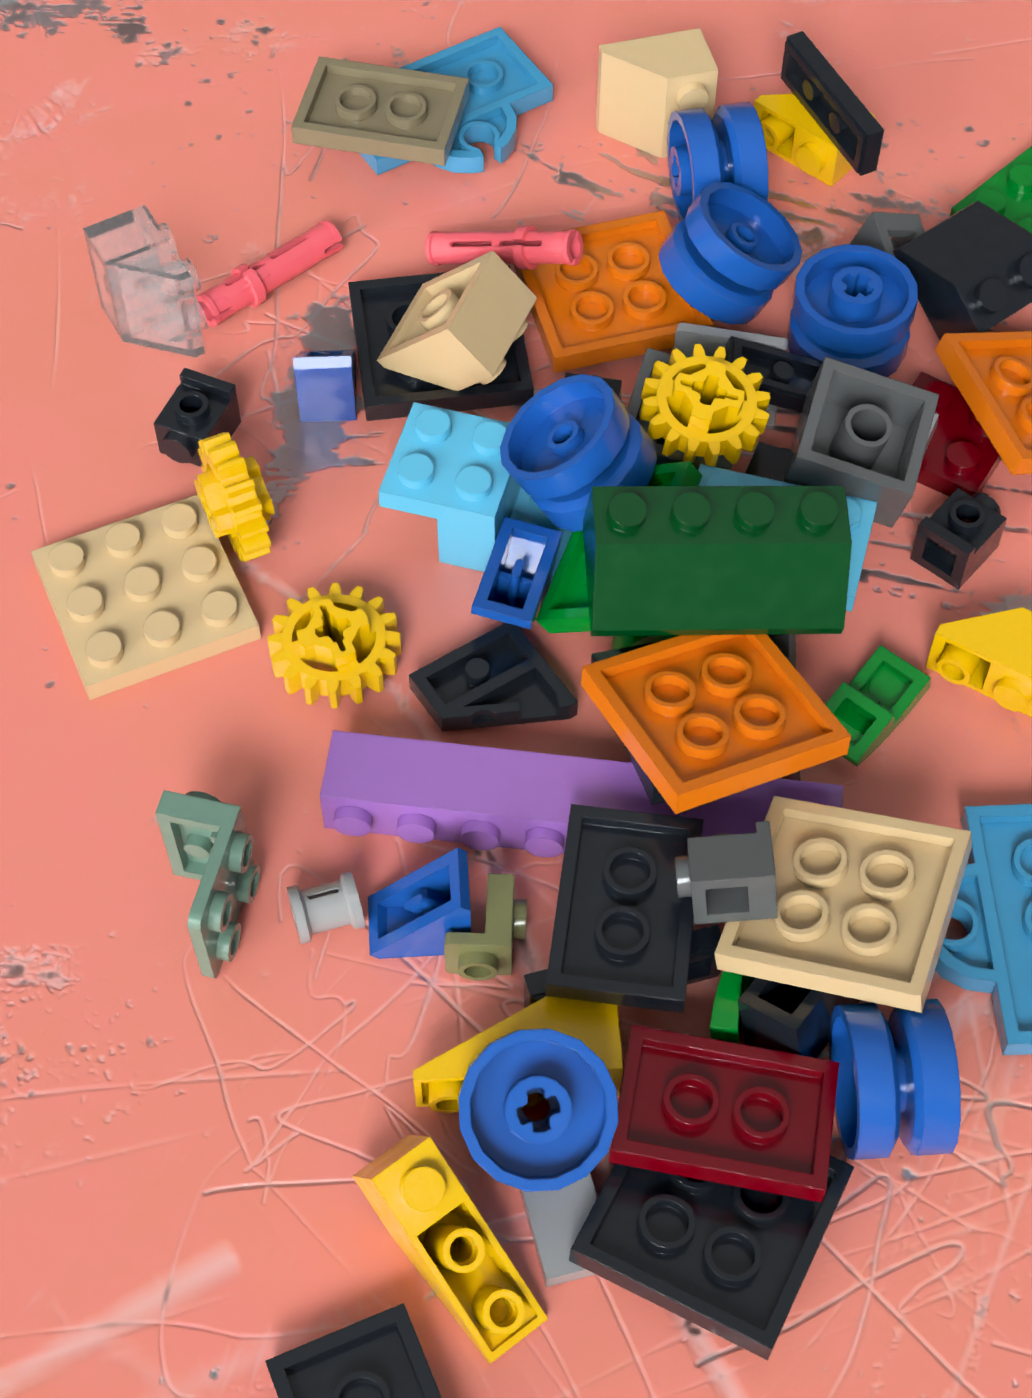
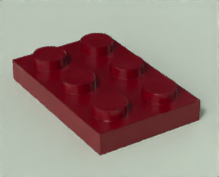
M632 1024L618 1102L619 1122L611 1143L608 1162L822 1203L827 1189L839 1062Z

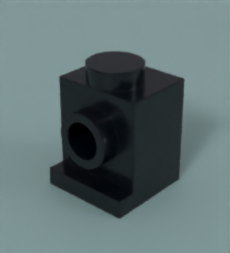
M184 367L179 375L180 385L153 424L160 453L166 454L176 462L191 463L201 467L203 463L198 453L200 448L198 441L223 432H229L230 437H232L241 423L235 384Z
M957 488L930 518L926 516L919 523L910 559L959 590L998 548L1007 518L1001 515L999 505L990 496L984 493H975L970 496ZM940 544V545L943 546L944 548L948 549L949 551H951L952 553H954L955 555H957V557H955V556L952 555L951 553L947 552L946 550H944L943 548H941V547L938 546V545Z

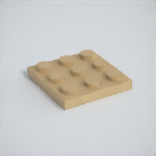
M198 494L31 551L35 567L89 700L261 639L259 624L219 538H215Z
M774 796L765 821H770L776 873L778 918L726 922L714 953L717 970L922 1013L972 849L971 831Z

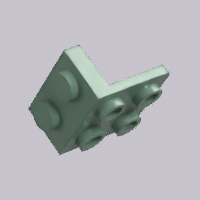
M163 790L155 814L174 875L201 880L189 912L187 927L202 976L216 979L223 960L231 962L237 953L241 937V924L237 920L243 902L251 904L258 890L261 869L260 865L254 864L252 857L254 838L252 834H248L246 831L241 806L223 803L216 797L204 792L190 791L186 794Z

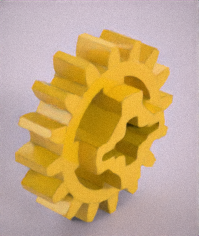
M695 344L692 357L686 358L676 348L671 352L669 364L659 360L655 362L651 378H646L641 394L643 401L639 416L641 420L650 421L647 433L652 439H659L661 437L665 439L662 454L667 457L678 449L684 452L683 461L693 463L695 457L699 456L704 457L706 465L715 467L719 455H724L731 464H735L739 460L742 448L750 452L756 448L759 436L764 433L770 414L766 410L771 397L770 393L759 391L763 379L760 372L749 375L743 372L747 362L746 358L742 356L733 363L725 360L726 350L724 347L719 346L714 356H706L702 345Z
M223 432L198 441L200 447L198 453L203 463L201 465L203 473L196 475L197 480H194L215 538L228 535L233 551L237 552L239 560L243 562L271 553L269 548L271 547V541L267 534L269 528L266 521L271 519V515H274L275 511L256 459L253 456L247 458L240 457L235 440L232 441L229 432Z
M332 583L329 595L323 596L314 587L307 588V602L302 604L296 599L289 598L286 601L288 616L274 615L272 619L274 634L268 635L267 638L275 678L284 677L285 689L290 695L304 688L306 704L313 705L320 695L328 696L331 708H338L341 696L350 695L351 699L358 705L363 703L362 689L368 686L370 689L380 693L384 690L383 674L396 675L398 671L397 655L402 654L401 634L397 628V617L394 612L385 613L384 599L380 596L365 602L363 587L357 585L350 595L341 594L339 583Z

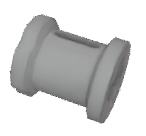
M350 871L341 873L338 881L300 890L297 885L286 887L301 944L311 942L313 934L350 924L354 929L365 927L358 891Z

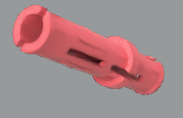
M322 220L305 233L293 238L260 260L250 265L241 264L231 271V276L225 279V281L195 297V302L198 304L196 308L200 316L209 326L216 327L241 309L248 306H259L265 302L266 295L274 289L299 276L325 258L341 251L343 244L340 243L342 237L339 231L330 221Z
M531 225L519 226L515 231H431L426 238L425 254L430 264L440 266L442 264H465L488 252L494 251L506 264H515L521 270H534L538 264L578 265L583 255V239L581 233L576 231V229H569L567 231H538L535 226Z

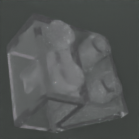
M146 205L83 228L101 307L122 341L191 357L205 354L201 330L208 327L207 320L194 292L201 289L199 277L192 262L188 258L181 260L177 255L176 242L168 225L165 222L158 225Z

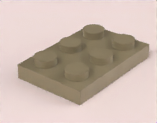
M319 56L291 126L293 143L445 166L470 95L469 78Z

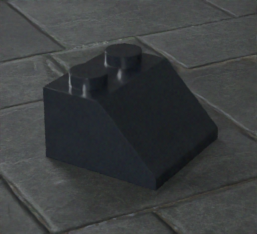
M980 201L968 205L893 251L895 257L909 268L917 282L918 300L939 340L946 333L986 332L1032 303V233Z

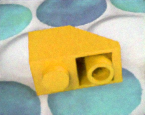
M793 93L760 95L754 100V108L762 125L766 150L830 187L834 186L852 169V166Z
M1021 607L940 624L933 639L926 667L939 673L945 680L953 684L964 685L994 699L1005 709L1021 712L1032 717V611Z

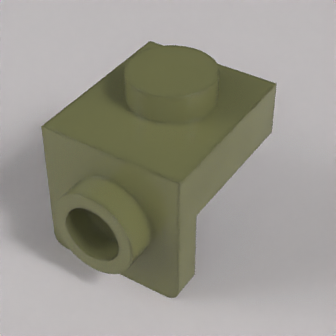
M488 873L485 933H445L444 953L446 972L459 974L463 978L475 981L489 980L497 975H512L513 939H526L527 899H514V874Z

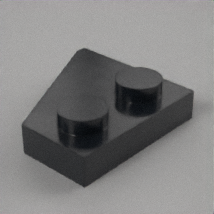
M508 623L498 626L409 674L410 689L442 732L565 720L577 715L578 701L520 628Z

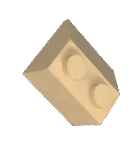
M700 28L599 45L596 128L598 133L659 158H667L668 122L672 112L703 107L713 120L718 67Z
M494 251L488 252L423 283L377 361L386 369L454 391L462 390L479 382L483 385L488 384L505 368L507 361L504 357L511 344L526 330L528 326L526 317L537 297Z

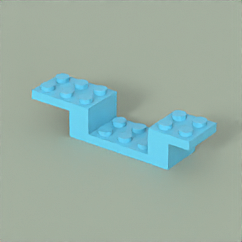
M413 402L378 491L379 506L437 519L439 562L482 572L486 569L504 517L561 531L562 538L550 581L551 584L572 531L557 528L531 499L530 495L521 488L502 466L500 446L509 422ZM700 464L698 469L703 475L699 486H801ZM846 495L852 539L846 611L852 612L878 502Z

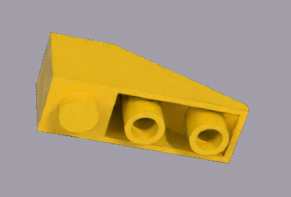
M550 996L540 999L414 1069L413 1084L416 1107L429 1106L431 1110L441 1113L459 1112L458 1094L469 1064L488 1043L515 1030L548 1028L581 1040L603 1060L617 1089V1096H619L622 1084L623 1061L617 1005ZM532 1093L528 1095V1103L522 1109L532 1107L538 1104L540 1100L548 1099H545L540 1093Z
M408 1135L352 1176L392 1238L488 1363L491 1364L548 1319L431 1137Z

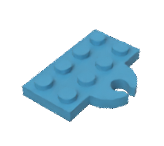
M501 27L401 67L402 69L469 78L470 95L446 165H434L453 173L484 172V156L481 150L470 146V144L475 142H484L491 145L494 149V159L502 164L516 147L517 116L553 101V84ZM359 153L377 176L410 162L408 160Z
M1032 804L965 806L960 820L962 830L971 831L972 849L951 918L960 921L966 928L968 935L959 940L944 938L935 971L945 980L965 990L992 994L1002 1056L1032 1054Z

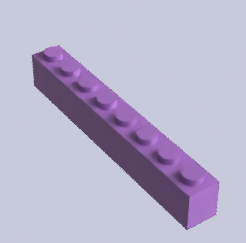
M333 730L320 791V802L324 828L336 829L338 832L349 836H364L368 833L399 836L403 840L412 843H427L432 840L463 843L465 846L475 850H491L496 847L526 850L539 857H555L564 854L571 804L703 819L702 837H707L720 833H756V822L765 821L774 796L842 808L844 785L778 778L675 814L667 802L651 805L632 762Z

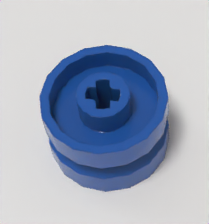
M750 101L718 106L713 120L703 107L671 113L668 122L667 156L670 185L679 221L686 218L688 208L702 189L713 182H731L750 189L765 200H768L766 145L761 122L756 109Z
M713 182L702 189L688 208L686 218L677 223L662 242L658 256L662 272L672 288L690 306L711 319L734 325L747 324L757 317L772 298L773 290L781 286L800 264L802 249L798 236L787 219L770 202L750 189L731 182Z
M844 244L823 249L807 259L798 272L795 281L793 308L788 325L789 351L819 361H823L825 357L889 377L897 371L906 355L910 338V326L913 323L918 303L917 282L909 268L892 254L864 245Z
M587 374L562 378L538 391L520 407L506 428L500 446L501 464L507 472L530 495L531 499L557 528L572 532L583 530V518L592 486H647L652 478L657 461L653 439L628 412L626 405L601 377Z
M926 999L922 1013L894 1007L888 1021L875 1003L834 1006L830 1023L829 1059L830 1061L839 1062L834 1111L841 1144L847 1158L851 1160L889 1158L898 1137L911 1155L953 1154L958 1143L960 1130L961 1090L953 1033L946 1011L938 999Z
M548 1028L515 1030L488 1043L469 1064L458 1094L460 1131L472 1158L496 1181L525 1192L560 1190L587 1177L608 1153L619 1122L617 1089L603 1060L581 1040ZM532 1093H540L549 1101V1112L541 1120L533 1121L530 1118L528 1119L522 1111V1107L528 1103V1095Z

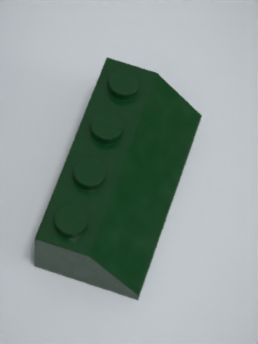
M845 486L591 487L583 518L591 636L841 634L844 630L852 548Z

